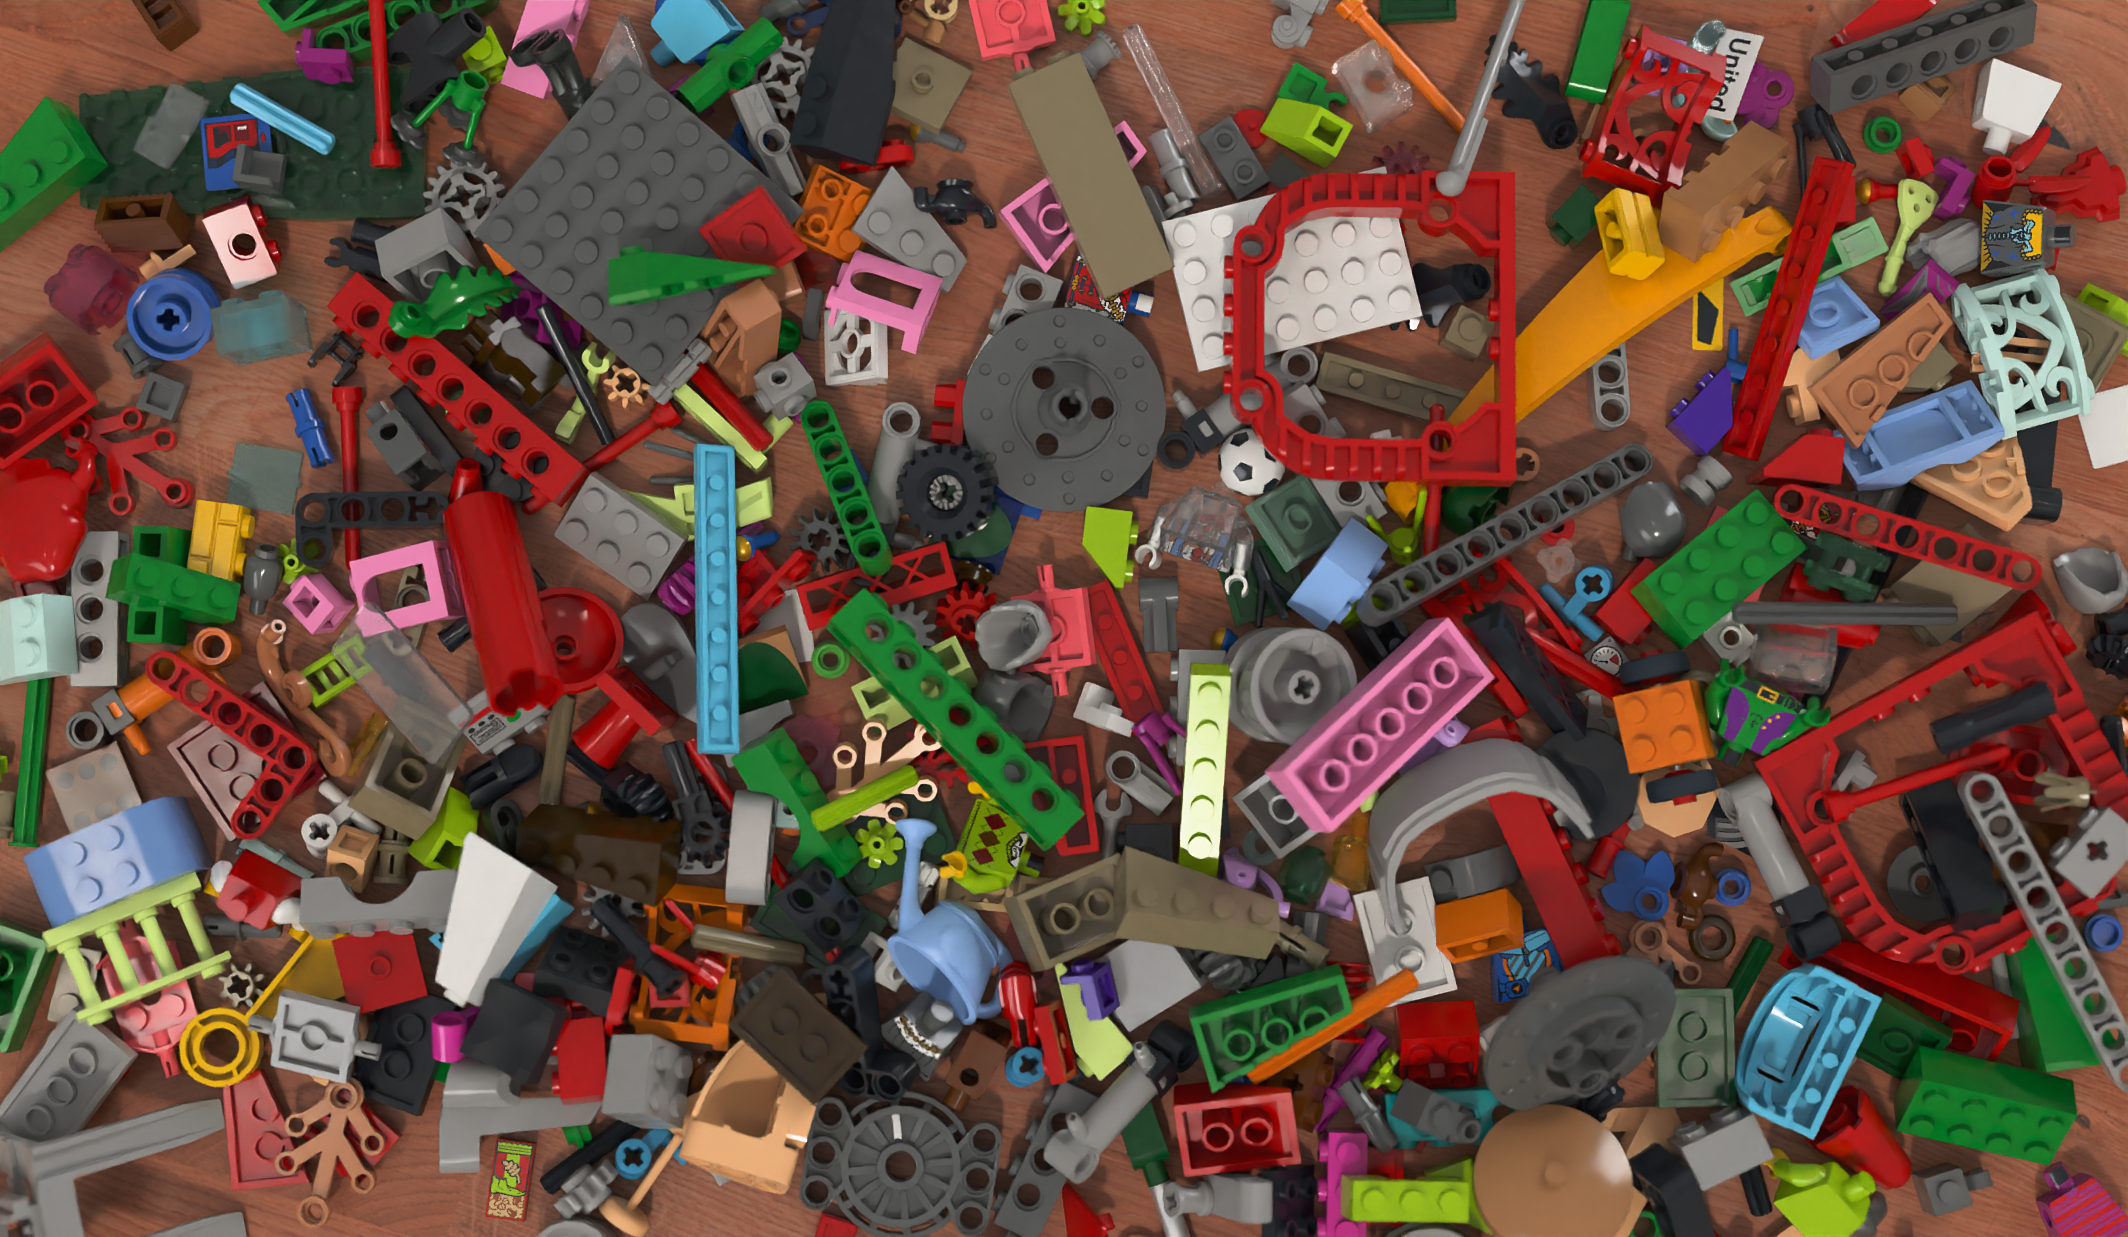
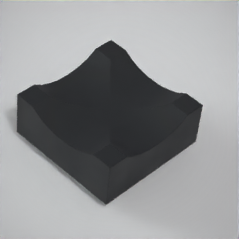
M561 925L537 968L532 993L543 998H567L587 1007L593 1014L606 1017L618 968L630 956L616 941L606 940L584 933L579 929H571Z
M504 978L489 979L484 991L479 1014L465 1037L459 1052L501 1070L524 1085L537 1084L541 1079L569 1010Z

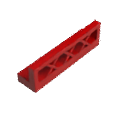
M945 541L934 542L893 555L892 565H898L908 570L905 579L885 584L880 581L882 575L873 578L865 574L860 566H856L795 585L809 631L826 626L829 620L856 595L843 593L849 579L860 576L872 582L867 591L870 594L875 592L881 596L888 607L957 586ZM939 551L943 567L924 573L917 570L923 556ZM915 559L912 566L903 563ZM841 581L838 589H835L834 587L830 586L831 584ZM821 587L834 593L830 602L810 607L806 594L808 591Z

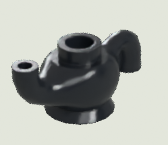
M958 178L942 180L936 184L938 191L934 195L928 193L927 187L913 188V201L916 208L925 213L936 211L937 214L944 217L946 224L962 225L967 223V217L980 215L984 222V228H997V219L994 211L971 190L974 184L969 180Z

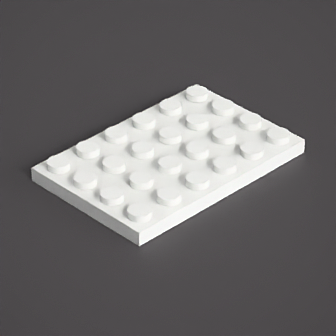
M1384 166L1360 173L1387 174L1386 167ZM1275 194L1161 222L1166 247L1175 265L1172 271L1198 373L1230 365V355H1223V333L1230 332V317L1223 316L1224 293L1231 294V279H1224V255H1231L1235 235L1243 227L1254 225L1263 207ZM1327 217L1306 221L1285 234V244L1279 266L1271 276L1265 279L1264 356L1423 316L1398 218ZM1246 241L1241 245L1242 250L1247 255L1256 256L1262 252L1260 245L1254 241Z

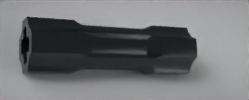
M2040 681L2016 690L2003 698L1963 713L1952 714L1928 724L1940 754L1946 755L1970 746L1975 741L2021 724L2032 723L2058 712L2046 682Z

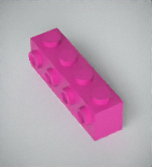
M1325 1128L1324 1138L1318 1139V1162H1324L1323 1178L1318 1177L1317 1201H1323L1322 1217H1317L1316 1237H1366V1221H1352L1340 1215L1341 1175H1367L1368 1135L1364 1129Z

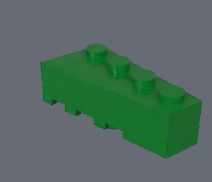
M47 96L44 97L0 153V252L109 166L70 106Z

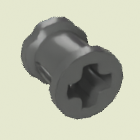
M129 332L121 336L113 344L115 351L121 352L132 369L130 374L134 379L146 377L149 372L156 371L163 364L160 358L153 357L140 348Z

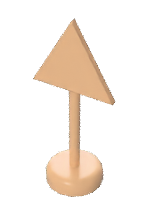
M701 1091L687 1097L688 1111L684 1116L683 1129H669L674 1134L673 1138L632 1198L628 1201L622 1197L610 1195L599 1205L602 1215L622 1231L635 1237H644L647 1233L649 1220L637 1206L683 1141L691 1114Z

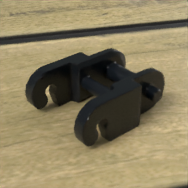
M341 331L339 334L335 333L332 336L334 339L330 344L324 341L307 363L310 368H314L317 365L316 361L318 359L322 360L326 355H330L339 362L343 370L333 380V387H340L341 381L347 380L357 369L353 364L358 359L361 360L363 358L364 348L360 346L356 349L345 339L346 332ZM339 345L351 354L346 361L334 352Z

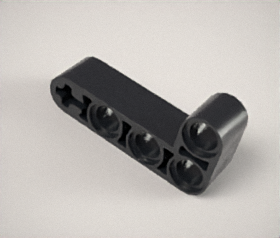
M2016 377L2014 384H2016L2020 377ZM2060 381L2056 385L2060 393L2057 397H2051L2046 393L2044 386L2042 387L2041 392L2046 406L2060 402ZM2032 399L2018 408L2015 414L2035 409ZM2058 420L2017 431V439L2025 465L2027 484L2032 497V509L2017 523L2044 526L2056 522L2060 516L2063 498L2060 488L2052 487Z
M435 491L306 494L299 499L295 509L297 556L304 565L318 570L327 567L334 559V531L443 527L444 511L437 513L434 520H430L425 512H415L418 520L411 521L412 509L409 501L416 500V508H428L430 501H436L438 507L444 508V511L448 508L449 502L444 495ZM391 501H398L405 508L403 516L395 521L387 520L383 516L385 505ZM314 502L323 504L325 515L320 521L309 522L305 519L304 512L309 504ZM351 502H360L365 507L364 516L358 521L352 522L344 518V509ZM312 541H321L326 546L324 557L318 561L308 560L305 555V549Z
M849 945L841 951L824 971L827 1007L863 1039L869 1047L838 1080V1083L845 1092L853 1096L896 1102L901 1099L919 1077L920 1067L916 1059L910 1054L884 1048L872 957L864 948L857 945Z
M1654 1142L1628 1160L1632 1173L1633 1187L1651 1202L1662 1237H1715L1699 1183L1685 1164L1657 1142Z

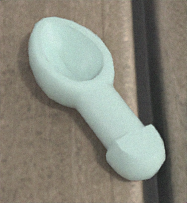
M1680 93L1674 96L1671 101L1672 106L1675 108L1680 107L1684 103V95ZM1706 115L1702 123L1699 124L1705 135L1718 142H1726L1738 132L1733 121L1730 124H1726L1724 119Z

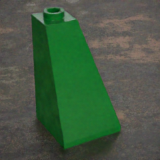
M2052 933L2047 935L2046 939L2052 941L2056 940L2057 937ZM2034 937L2026 940L2028 945L2022 950L2010 955L2005 953L2012 997L2020 1000L2017 1014L2020 1038L2017 1039L2021 1066L2048 1073L2101 1065ZM2069 959L2064 965V972L2067 976L2077 973ZM2089 994L2083 1000L2085 1011L2096 1008ZM2107 1029L2101 1039L2103 1046H2109L2116 1042L2111 1031Z

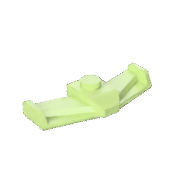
M770 477L735 488L736 529L772 517L774 499ZM694 482L676 483L673 486L675 498L622 489L690 536L688 538L689 542H695Z

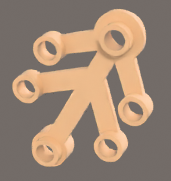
M869 719L865 723L862 732L863 738L866 741L864 778L851 788L852 766L856 762L858 750L854 744L842 742L836 746L833 754L834 762L837 765L836 788L830 790L826 797L829 802H832L907 765L924 750L934 751L939 749L941 745L936 740L932 742L926 741L923 738V733L926 730L918 723L915 729V737L881 764L882 741L885 739L887 726L881 719ZM877 726L881 729L882 734L874 737L869 734L868 728ZM848 750L852 753L853 757L850 760H843L839 756V751ZM924 775L919 777L917 785L901 793L914 794L918 800L928 802L935 798L938 784L933 777ZM927 783L932 786L933 791L927 794L922 793L919 790V786ZM892 799L888 803L881 802L843 821V824H850L861 815L882 817L890 824L895 825L896 821L907 818L909 808L905 801ZM892 807H899L903 810L904 814L900 817H895L889 810Z

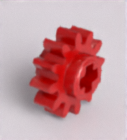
M966 581L963 582L960 593H957L952 587L948 588L946 599H939L936 608L939 613L936 615L935 625L944 626L942 639L956 636L960 646L963 644V641H969L970 648L976 650L975 622L983 613L990 610V606L996 604L997 594L991 593L988 596H984V584H979L976 587V591H970V586ZM966 614L972 615L973 618L966 617Z

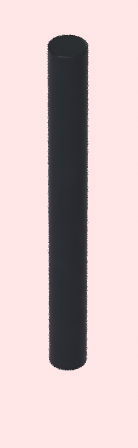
M549 302L537 306L535 311L564 369L567 371V375L601 444L607 445L613 442L616 437Z

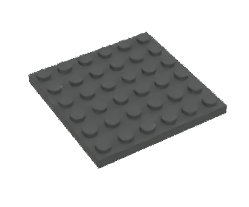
M625 56L476 229L474 234L645 380L655 386L702 332L721 300L737 291L738 286L731 284L632 306H610L608 299L609 259L620 257L619 250L642 246L643 252L649 251L719 260L698 229L762 184L791 225L798 220L805 210L631 59Z

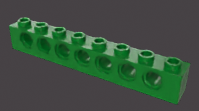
M863 588L829 620L825 628L1044 852L1048 850L1085 814L1079 808L1081 803L1078 798L1068 789L1064 788L1061 790L1052 780L1053 774L1050 769L1041 761L1037 760L1034 762L1024 752L1026 749L1024 743L1011 732L1007 734L997 724L998 717L989 707L984 704L979 706L969 695L971 690L967 684L957 676L952 678L942 668L944 663L941 658L930 648L925 650L914 639L916 634L903 620L897 622L887 611L889 607L881 596L875 592L870 594ZM876 625L880 627L884 633V640H871L866 634V626ZM893 654H906L911 660V668L906 670L898 668L893 661ZM921 682H933L938 688V697L930 698L924 695L921 690ZM950 709H958L964 713L966 717V724L964 726L954 725L950 721L948 716ZM977 737H986L992 742V754H983L978 750L976 746ZM1005 765H1013L1018 768L1021 775L1020 782L1013 783L1005 777ZM1033 793H1041L1046 797L1048 801L1046 811L1037 810L1033 806L1031 801Z

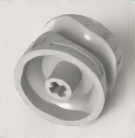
M1274 626L1255 629L1239 638L1230 647L1222 664H1229L1231 673L1228 719L1237 730L1259 741L1293 745L1357 686L1355 668L1345 648L1329 634L1315 629Z

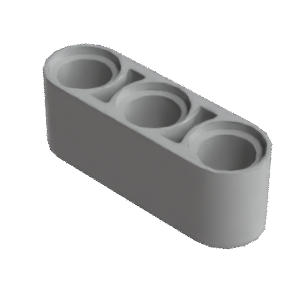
M1623 342L1586 369L1589 417L1593 426L1600 431L1608 432L1615 430L1625 423L1630 416L1625 342ZM1604 365L1612 368L1615 373V381L1613 383H1605L1599 378L1598 369L1600 366ZM1604 403H1610L1616 407L1618 411L1616 421H1608L1602 416L1601 407Z
M737 789L735 792L725 891L727 903L766 906L768 903L777 816V798L773 795Z
M1238 1171L1203 1175V1181H1207L1210 1184L1214 1194V1205L1211 1214L1243 1223L1272 1222V1180Z

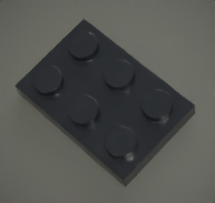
M429 993V996L375 1010L365 1041L381 1044V1055L378 1061L359 1056L352 1075L362 1084L365 1097L409 1114L422 1116L441 1061L434 1059L432 1056L431 1019L440 1012H459L461 1006L453 1001Z

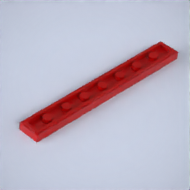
M1820 156L1815 157L1732 413L1733 426L1726 433L1720 451L1759 461L1855 166L1854 164Z

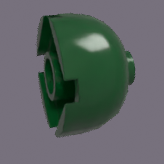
M1513 484L1510 487L1443 486L1441 488V495L1443 497L1440 509L1441 519L1446 528L1459 538L1497 517L1498 515L1494 514L1499 504L1502 503L1507 506L1511 498Z

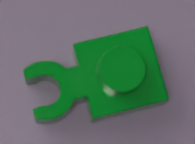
M1297 62L1290 68L1275 96L1276 99L1279 97L1318 105L1330 111L1328 108L1330 102L1343 107L1348 101L1341 93L1325 92L1323 89L1328 80Z

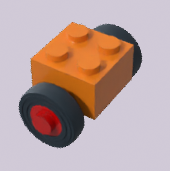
M1656 649L1640 653V659L1629 661L1619 666L1621 682L1623 686L1643 684L1653 687L1612 697L1629 773L1641 774L1663 768H1669V771L1674 770V772L1667 773L1662 779L1646 783V793L1649 802L1660 803L1673 800L1674 806L1696 802V795L1718 789L1714 770H1682V768H1685L1686 763L1716 757L1699 682L1697 680H1685L1667 685L1662 684L1669 682L1673 677L1691 671L1686 651L1663 653L1662 649Z

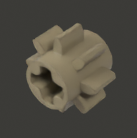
M249 962L244 971L239 963H233L230 965L231 975L219 976V980L225 983V991L221 992L219 996L220 998L229 997L232 999V1009L240 1008L244 1000L247 1006L251 1008L257 1001L255 997L261 996L266 990L263 988V980L269 975L268 973L259 974L256 972V962ZM248 979L250 986L245 989L246 991L240 992L238 985L243 980Z

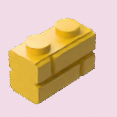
M1620 188L1612 189L1594 207L1609 272L1621 276L1627 274V277L1637 280L1646 279L1665 262V249L1661 244L1657 229V218L1653 213L1650 198L1639 193L1632 194L1631 191Z
M197 500L187 568L240 583L241 576L244 577L248 554L244 553L246 538L251 539L255 529V518L250 516L251 509L241 505Z

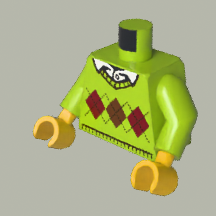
M976 781L969 782V792L981 794V799H976L969 812L955 852L942 855V859L946 860L949 866L940 869V876L945 879L953 878L954 881L975 895L1007 889L1017 871L1037 879L1045 857L1026 850L1025 846L1029 835Z

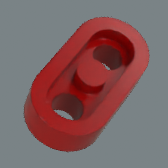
M902 139L888 140L882 143L876 166L838 161L839 172L842 174L888 170L890 166H893L895 169L903 168L915 163L913 146L905 145V141Z

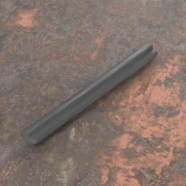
M1737 602L1732 605L1731 609L1732 621L1735 624L1951 625L1956 623L1958 619L1957 606L1954 603Z

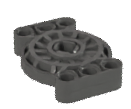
M907 1090L902 1097L925 1101L924 1106L898 1100L871 1111L867 1106L880 1100L868 1098L851 1110L847 1100L838 1094H828L817 1103L809 1130L799 1189V1197L807 1208L822 1210L828 1207L835 1199L843 1213L855 1225L869 1234L878 1237H924L944 1227L951 1219L956 1229L966 1236H977L986 1229L989 1222L1002 1144V1132L995 1122L988 1119L979 1120L967 1130L963 1121L948 1105L932 1095L915 1090ZM826 1103L837 1104L842 1111L841 1120L836 1123L825 1121L821 1115L822 1106ZM932 1106L945 1112L953 1122L948 1124L939 1114L931 1110ZM859 1112L862 1119L857 1123L854 1116ZM958 1129L962 1135V1137L959 1140L955 1135V1132ZM980 1129L991 1130L996 1137L995 1144L987 1149L980 1148L974 1142V1134ZM820 1142L830 1143L835 1149V1157L830 1161L819 1160L815 1155V1145ZM897 1151L909 1153L916 1163L915 1172L903 1178V1180H897L886 1164L887 1158ZM974 1168H982L988 1173L989 1181L982 1187L972 1186L967 1179L968 1172ZM813 1181L824 1182L828 1188V1196L823 1200L813 1199L808 1192L809 1183ZM843 1189L845 1190L848 1196L846 1199H844L841 1194ZM854 1205L862 1215L872 1220L871 1223L860 1218L850 1207ZM947 1206L949 1212L944 1216L941 1211ZM967 1207H976L981 1211L983 1219L979 1224L969 1226L962 1221L961 1212ZM930 1219L935 1221V1223L926 1228L912 1231V1226L923 1224ZM878 1225L902 1228L903 1231H889L879 1228Z

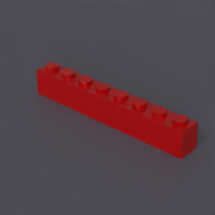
M1504 715L1469 731L1461 740V743L1463 745L1488 738L1509 739L1512 742L1517 741L1520 743L1524 741V737L1518 723L1515 720L1510 721L1508 715ZM1516 791L1487 797L1566 971L1590 961L1622 955V949L1614 933L1608 934L1602 921L1606 919V915L1601 902L1597 897L1592 899L1586 884L1590 881L1583 864L1580 861L1575 863L1569 850L1573 847L1571 837L1564 826L1559 827L1553 813L1557 812L1556 805L1544 797Z

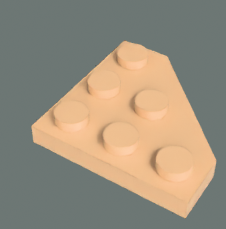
M2017 436L2005 440L2000 439L1990 448L1963 464H1940L1922 471L1910 480V483L2006 532L2032 509V497L2027 484L2025 465Z

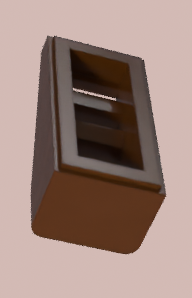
M131 0L156 39L169 51L179 47L200 30L180 0H161L150 9L148 7L157 0ZM171 9L174 10V11H172L171 13H169L167 16H165L164 18H162L160 21H157V19H159L160 17H162L164 14H166L167 12H169Z

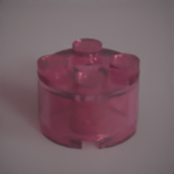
M80 243L69 251L67 261L57 274L52 275L46 281L43 291L49 296V303L53 309L86 333L99 335L102 333L97 331V329L104 325L111 329L126 315L129 299L134 294L132 291L133 281L139 284V277L133 270L101 247L94 245L86 247Z

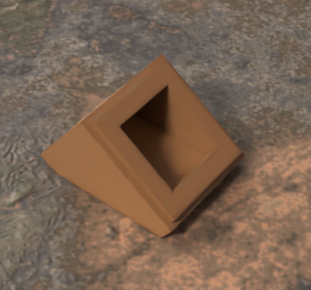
M1938 76L1907 87L1898 99L1921 121L1928 122L1944 106L1957 88L1944 76Z

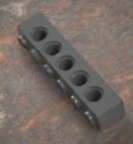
M1974 0L1811 57L1810 95L1830 115L2034 43L2037 4L2032 0Z

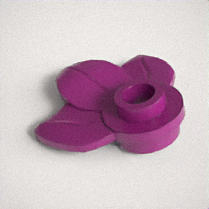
M1755 61L1736 112L1737 115H1745L1744 126L1752 120L1767 130L1771 129L1778 120L1779 110L1787 106L1794 96L1795 90L1792 79L1780 71L1770 72L1762 63ZM1774 83L1782 86L1781 93L1776 96H1772L1767 92L1768 87Z

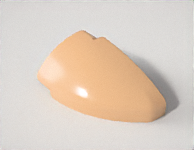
M825 993L814 994L827 1006ZM740 1039L727 1052L701 1091L691 1114L678 1156L698 1167L730 1180L770 1193L785 1194L791 1183L799 1156V1148L803 1149L817 1104L813 1106L746 1042Z

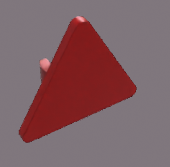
M1069 1183L1064 1184L1062 1199L1067 1237H1108L1107 1231L1115 1229L1111 1214L1096 1215Z

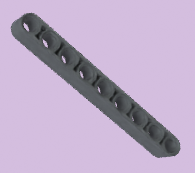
M1632 443L1626 445L1371 586L1359 599L1357 604L1359 618L1369 626L1377 627L1383 625L1629 489L1651 470L1653 465L1651 452L1641 444ZM1624 460L1630 461L1634 465L1636 472L1628 469ZM1593 477L1601 479L1604 482L1605 489L1599 487ZM1562 494L1569 495L1574 501V506L1567 504ZM1531 511L1538 512L1542 516L1544 523L1536 521L1532 517ZM1500 528L1507 529L1512 535V540L1505 539L1500 533ZM1468 545L1477 547L1481 553V558L1473 556L1469 552ZM1436 562L1446 565L1450 576L1441 574L1436 567ZM1404 580L1412 581L1417 586L1418 593L1408 591L1405 588ZM1371 598L1382 600L1386 611L1377 610L1373 606Z

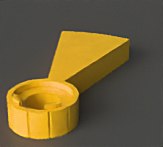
M338 933L333 939H316L310 934L246 1014L239 1010L216 1008L202 1012V1014L193 1018L181 1036L179 1048L181 1050V1063L185 1070L188 1071V1074L194 1080L213 1087L235 1085L251 1076V1073H254L263 1057L264 1041L261 1032L247 1029L251 1014L274 1019L278 1010L279 995L285 989L333 1001L345 998L332 940L349 936L351 933ZM218 1028L230 1030L239 1041L237 1057L232 1063L224 1067L211 1064L206 1059L203 1048L206 1037Z

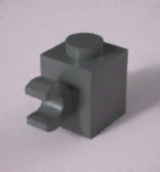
M1948 1162L1911 1173L1922 1211L1935 1217L1972 1206L1969 1191L1980 1190L1993 1185L1989 1170H1983L1982 1167L1963 1173L1961 1167Z

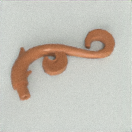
M276 619L264 625L256 639V655L262 676L274 695L293 716L323 736L317 741L316 745L319 760L328 773L333 776L342 777L350 772L352 767L350 750L345 741L308 707L313 699L312 691L306 678L296 670L289 671L284 675L278 649L283 639L286 625L282 620Z

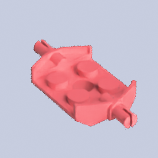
M133 918L120 923L119 927L122 936L120 940L140 987L163 978L148 940L142 934V931L137 932ZM164 938L177 970L184 969L176 941ZM107 954L95 967L96 970H102L110 998L112 999L125 992L111 958ZM188 979L161 990V998L156 1004H150L145 998H141L114 1010L124 1043L136 1051L156 1053L160 1057L165 1078L182 1073L175 1051L179 1050L178 1045L180 1044L183 1032L186 1030V1026L193 1018L199 1015Z

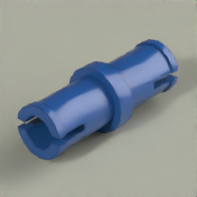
M307 388L294 391L296 396L289 393L285 398L289 403L297 425L294 431L298 438H302L311 462V468L327 466L325 461H328L329 464L333 463L335 457L331 452L324 433L326 424L323 419L318 417L310 390Z

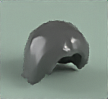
M1650 481L1635 486L1627 497L1625 506L1619 509L1623 539L1636 556L1662 559L1682 544L1687 521L1672 488L1665 482L1652 483Z

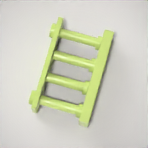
M196 872L42 933V938L48 952L57 949L59 954H64L86 1006L85 1010L76 1013L78 1024L87 1021L89 1027L112 1018L110 1011L199 974H202L203 979H208L226 971L224 964L230 962L232 958L228 950L215 955L193 903L196 899L194 893L199 892L201 889ZM172 903L173 908L178 907L201 961L180 971L177 970L155 917L158 915L157 908ZM134 918L135 923L141 924L163 978L141 987L117 933L120 930L119 924ZM95 933L98 939H103L125 992L104 1002L99 997L79 949L82 945L80 939Z

